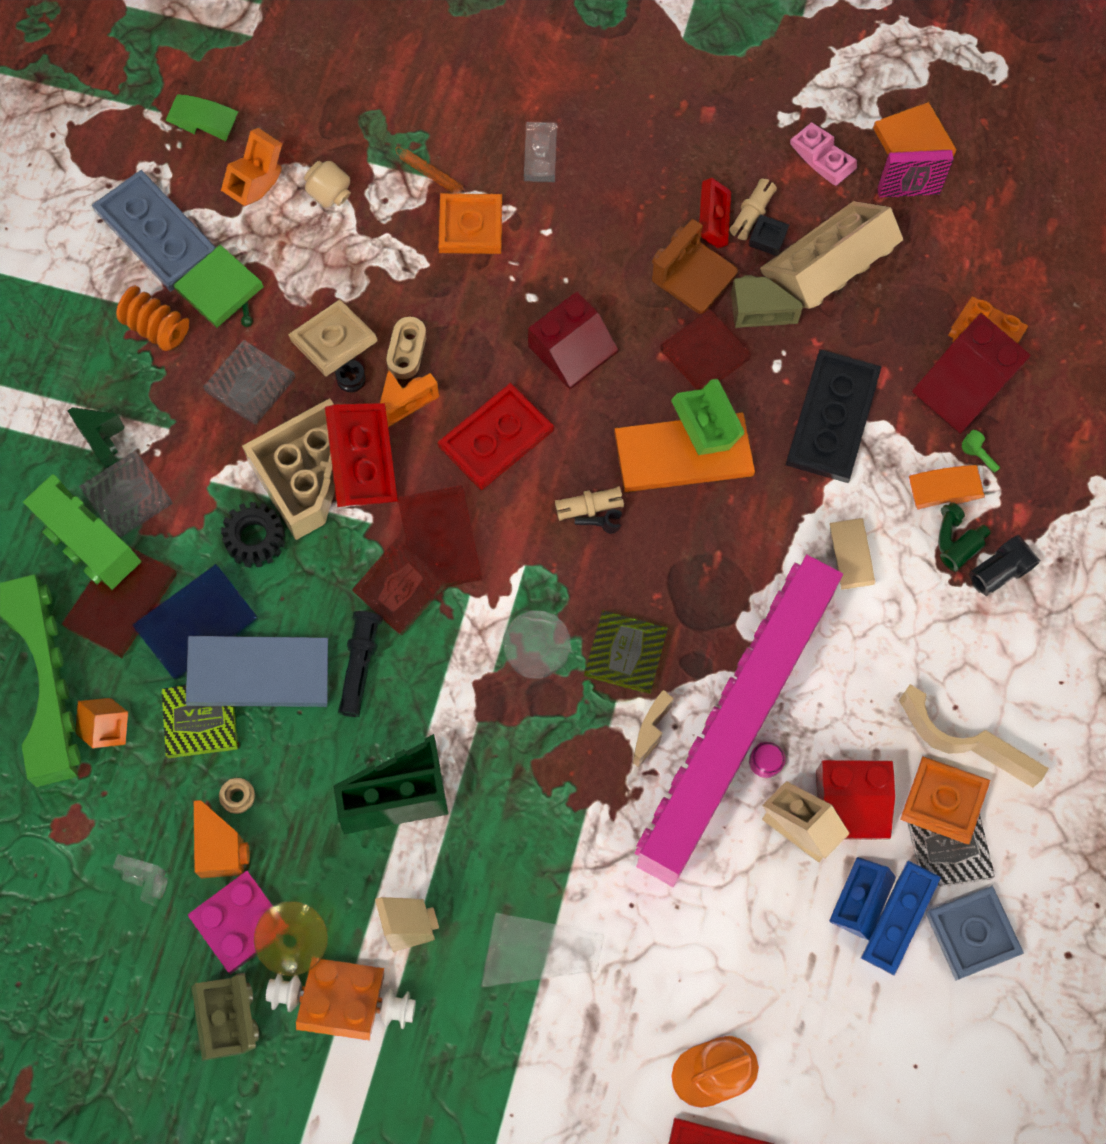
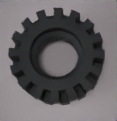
M250 502V508H246L244 503L239 505L241 510L239 512H236L233 508L229 512L231 518L225 517L223 521L225 528L221 527L222 540L230 557H233L238 564L243 562L245 567L250 568L252 563H255L257 568L263 567L262 561L264 560L268 564L272 563V556L279 557L281 554L280 547L284 548L285 545L283 538L285 537V531L276 512L273 509L269 511L268 506L263 503L258 507L256 502ZM256 524L265 528L266 536L261 543L250 546L241 541L242 531L246 527Z

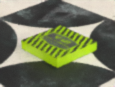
M186 686L162 689L165 752L167 758L238 749L235 706H186Z

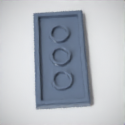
M142 170L92 204L94 211L170 292L175 289L173 285L216 248Z
M188 636L186 706L327 707L328 638Z

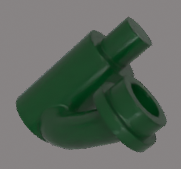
M952 502L941 508L943 518L939 530L938 545L943 564L951 571L957 572L985 547V539L991 534V531L982 524L976 530L968 529L953 542L951 538L953 526L958 527L962 523L965 514L960 506Z

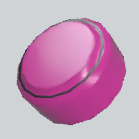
M762 742L752 750L749 756V765L751 770L759 777L771 778L780 773L784 767L785 755L783 750L775 743Z

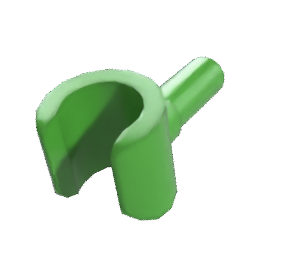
M972 430L963 440L962 450L966 454L976 455L995 473L1000 467L981 448L985 441L984 435L977 430Z

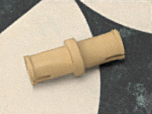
M760 179L750 198L743 201L741 205L742 211L730 227V232L733 236L736 235L741 226L743 227L738 239L746 240L760 214L765 215V207L777 191V187L773 182L766 192L763 191L769 182L768 179Z
M620 486L591 493L588 490L584 491V495L555 500L557 510H561L557 511L559 521L586 514L589 517H593L596 512L624 507Z

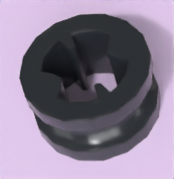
M356 360L348 361L335 371L337 384L345 392H356L365 384L366 378L363 366ZM350 371L355 375L356 379L350 381L345 376V373Z

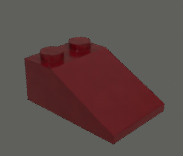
M980 313L916 385L912 393L961 434L1030 359L1031 354L983 313Z

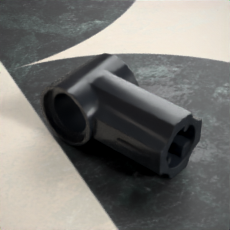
M1016 535L1004 543L995 552V555L975 567L968 575L974 588L987 597L1014 577L1019 579L1026 575L1041 560L1020 535Z

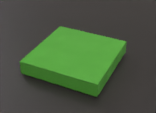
M221 245L215 248L173 285L176 291L216 328L264 287L261 280Z

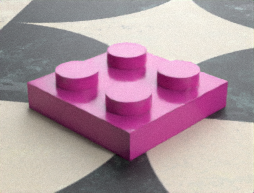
M245 871L188 914V917L230 975L290 930L248 871Z

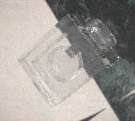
M120 854L117 855L113 868L123 874L121 880L137 886H142L143 881H146L140 900L154 906L156 899H161L166 890L168 881L165 878L166 871L154 864Z

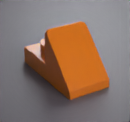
M389 370L380 403H385L388 427L439 397L438 383L432 374L429 373L424 377L414 378L402 389Z

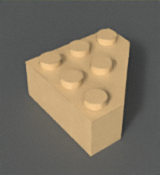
M330 398L242 446L248 463L295 540L326 523L335 493L325 406L334 405Z

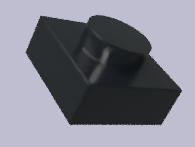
M760 214L748 246L778 256L790 225Z

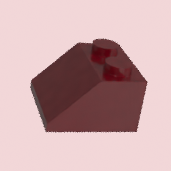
M577 291L528 328V347L569 390L618 353V348L599 313Z

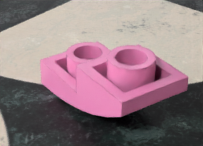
M812 122L790 140V144L816 172L835 186L857 169V160L834 146V136Z

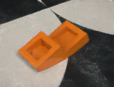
M977 465L949 467L909 476L917 510L947 502L961 504L985 497Z

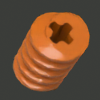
M136 285L129 287L118 303L116 311L118 321L123 325H127L132 331L138 332L141 337L148 338L149 342L155 345L158 344L159 348L164 351L177 347L187 334L189 329L188 318L181 320V314L178 311L171 312L170 306L166 304L161 306L159 299H151L148 292L144 291L141 293L140 287Z

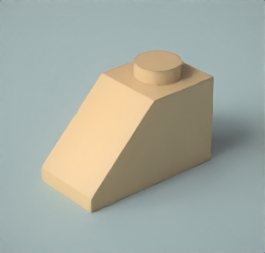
M788 781L762 805L765 811L796 841L824 859L849 835L848 830L831 804Z

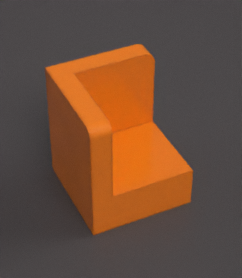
M111 698L78 701L76 735L91 748L125 745L128 722L127 710Z

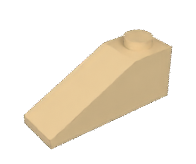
M393 897L375 899L384 936L393 952L435 940L432 930L438 929L439 925L434 908L426 909L424 899Z

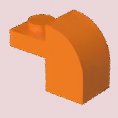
M260 128L251 130L244 157L227 165L221 191L243 206L260 200L276 183L281 173L282 166L277 164L282 143Z

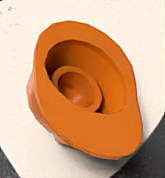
M724 1036L692 1047L682 1053L674 1063L671 1078L673 1088L681 1100L690 1106L704 1108L737 1097L751 1089L757 1079L759 1066L757 1056L749 1044L737 1037Z

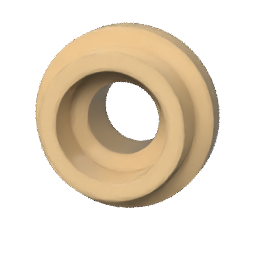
M233 778L221 787L219 800L226 811L239 814L247 811L253 805L255 791L247 780ZM241 791L244 793L241 801H232V795L235 792Z

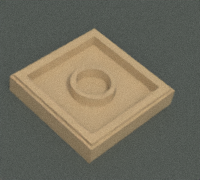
M340 299L288 334L291 342L325 377L378 341L375 333Z

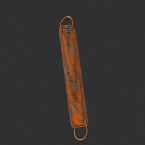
M405 149L407 151L404 159L407 161L405 163L436 183L440 180L447 186L453 187L456 191L460 190L462 192L464 190L463 185L448 175H444L443 172H438L437 168H432L431 164L428 163L427 165L426 161ZM447 177L450 179V184L446 181Z

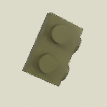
M244 973L236 974L228 979L195 983L191 986L202 1061L245 1054L256 1047L255 1042L258 1041L259 1031L255 1019H252L250 1011L253 992L250 983H246Z

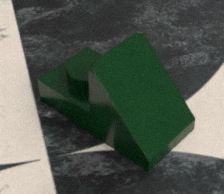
M75 407L67 410L74 424L106 471L110 473L120 467L114 457L119 452L110 439L125 428L119 415Z

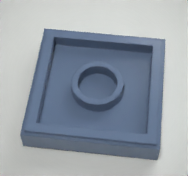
M993 885L925 913L956 981L1024 954Z

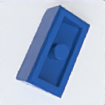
M857 857L829 922L863 939L869 940L896 879L890 868Z

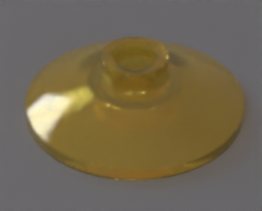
M292 901L279 903L268 909L259 919L254 932V948L260 961L269 970L284 976L300 975L315 967L323 957L328 941L327 929L321 916L310 906ZM285 935L294 936L296 944L293 947L284 945L283 937Z

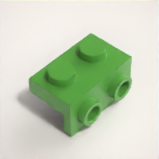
M718 379L710 380L701 390L677 393L671 400L698 456L727 451L744 435V429Z

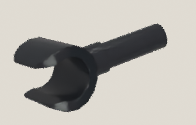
M611 509L604 517H575V525L599 526L606 533L614 534L622 525L612 524L608 519H620L622 512L617 509Z

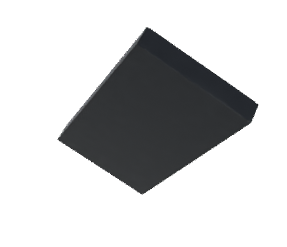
M819 349L785 464L786 466L849 483L881 366Z

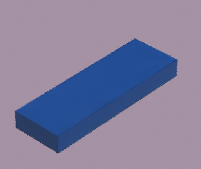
M906 861L860 959L895 976L941 879L940 876L910 861Z

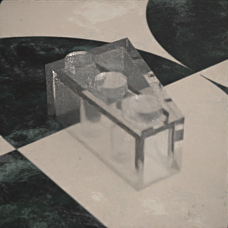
M495 913L481 987L597 972L604 933Z

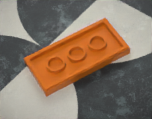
M736 413L744 429V435L729 450L699 456L681 420L615 428L614 434L624 492L754 476L755 470L744 413Z

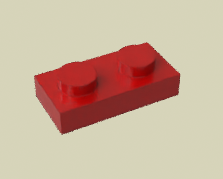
M711 177L702 181L699 223L703 225L701 237L719 249L728 245L731 191Z

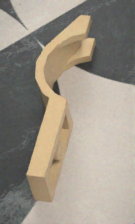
M909 684L899 699L919 736L934 749L947 754L973 751L1032 788L1043 780L1049 769L987 730H984L977 736L964 739L948 736L937 729L929 719L925 706L926 693Z

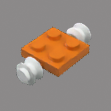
M312 958L305 986H302L298 975H294L291 981H283L281 972H278L276 979L269 980L266 991V1001L271 1002L272 1010H275L278 1004L282 1003L287 1005L288 1012H292L301 1002L296 1020V1030L368 1041L371 1039L376 1014L381 1012V1019L386 1027L391 1020H397L400 1022L401 1029H404L406 1022H413L416 1000L410 999L409 991H407L403 998L395 997L393 989H390L384 995L382 1002L380 994L384 980V968Z

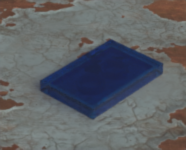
M215 564L132 626L171 677L176 680L187 672L188 636L234 637L256 621L258 617L217 564Z

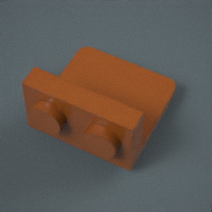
M692 218L685 227L680 226L675 231L666 249L660 248L653 257L652 282L695 312L703 314L734 280L738 269L700 242L703 225Z

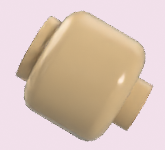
M317 161L304 176L306 181L305 191L324 208L331 207L334 204L341 206L351 194L348 190L350 177L332 161H325L323 163Z

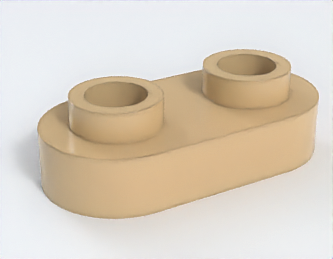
M404 317L394 326L386 361L388 371L390 370L397 379H409L419 370L426 342V329L423 322L418 318ZM409 334L416 336L411 340L405 338ZM402 362H406L409 364L405 368H401L398 366Z

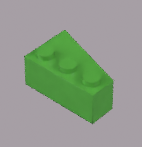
M54 474L47 478L23 501L46 527L42 533L55 546L62 542L66 546L62 552L76 566L82 561L87 566L83 572L96 585L103 581L113 590L142 562L131 548L99 517L97 518L87 509L77 496H73Z

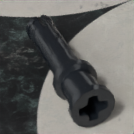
M367 611L353 612L352 619L355 623L352 638L347 641L350 655L342 698L338 709L340 715L347 717H360L371 655H374L377 651L378 645L375 644L378 625H381L383 621L382 616Z

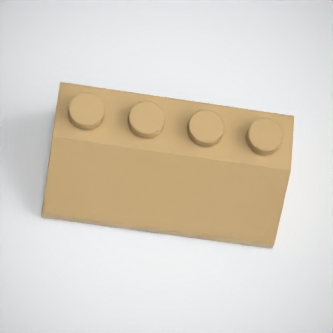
M853 201L760 269L765 277L802 303V307L810 309L820 305L823 302V298L833 291L843 288L853 276L868 270L870 264L879 257L890 254L894 249L893 247L904 239L891 207Z

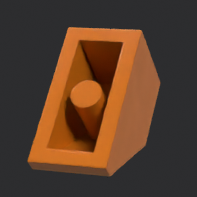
M201 800L194 801L195 873L201 879L239 876L243 874L244 865L250 862L248 843H243V839L238 832Z

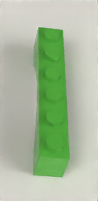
M30 575L0 583V617L10 628L25 639L33 654L38 671L39 698L37 712L31 729L21 746L27 779L36 787L78 777L76 765L81 764V756L77 744H72L70 732L75 731V723L72 713L66 711L65 700L69 699V690L65 679H61L59 668L63 667L64 663L60 648L55 647L53 636L58 635V629L54 616H49L48 605L52 604L51 592L48 585H43L36 575Z

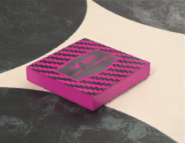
M952 150L889 153L877 188L879 198L940 195L953 162Z

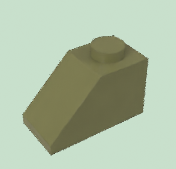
M752 275L734 279L731 300L735 328L798 324L802 303L767 277H755Z

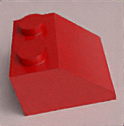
M822 760L816 769L817 797L831 804L849 832V835L844 840H890L896 796L893 761Z

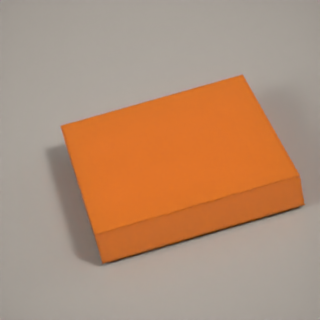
M929 102L874 122L873 129L888 155L895 152L952 150L953 156L956 153L955 146Z
M440 193L439 253L501 254L502 194Z
M922 756L900 820L969 845L991 780Z

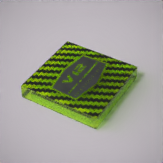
M602 610L584 676L650 694L668 628Z

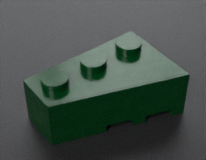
M434 734L425 738V742L408 751L403 749L395 753L394 758L375 767V765H372L333 785L338 820L343 834L449 815Z

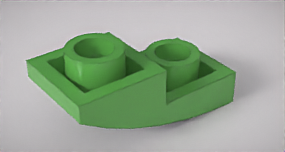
M177 94L166 121L193 134L199 128L226 141L238 111L210 100Z

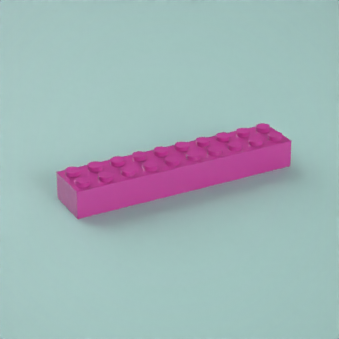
M807 554L801 565L794 562L785 579L786 582L782 590H779L766 618L761 621L750 647L746 648L737 665L738 668L734 674L737 679L730 677L724 687L718 702L721 708L719 709L714 706L701 733L705 736L704 739L697 736L691 746L685 764L689 765L688 768L680 766L668 792L672 795L670 800L663 797L651 822L655 825L654 829L646 828L639 839L634 853L639 856L637 868L674 888L830 603L843 576L842 572Z

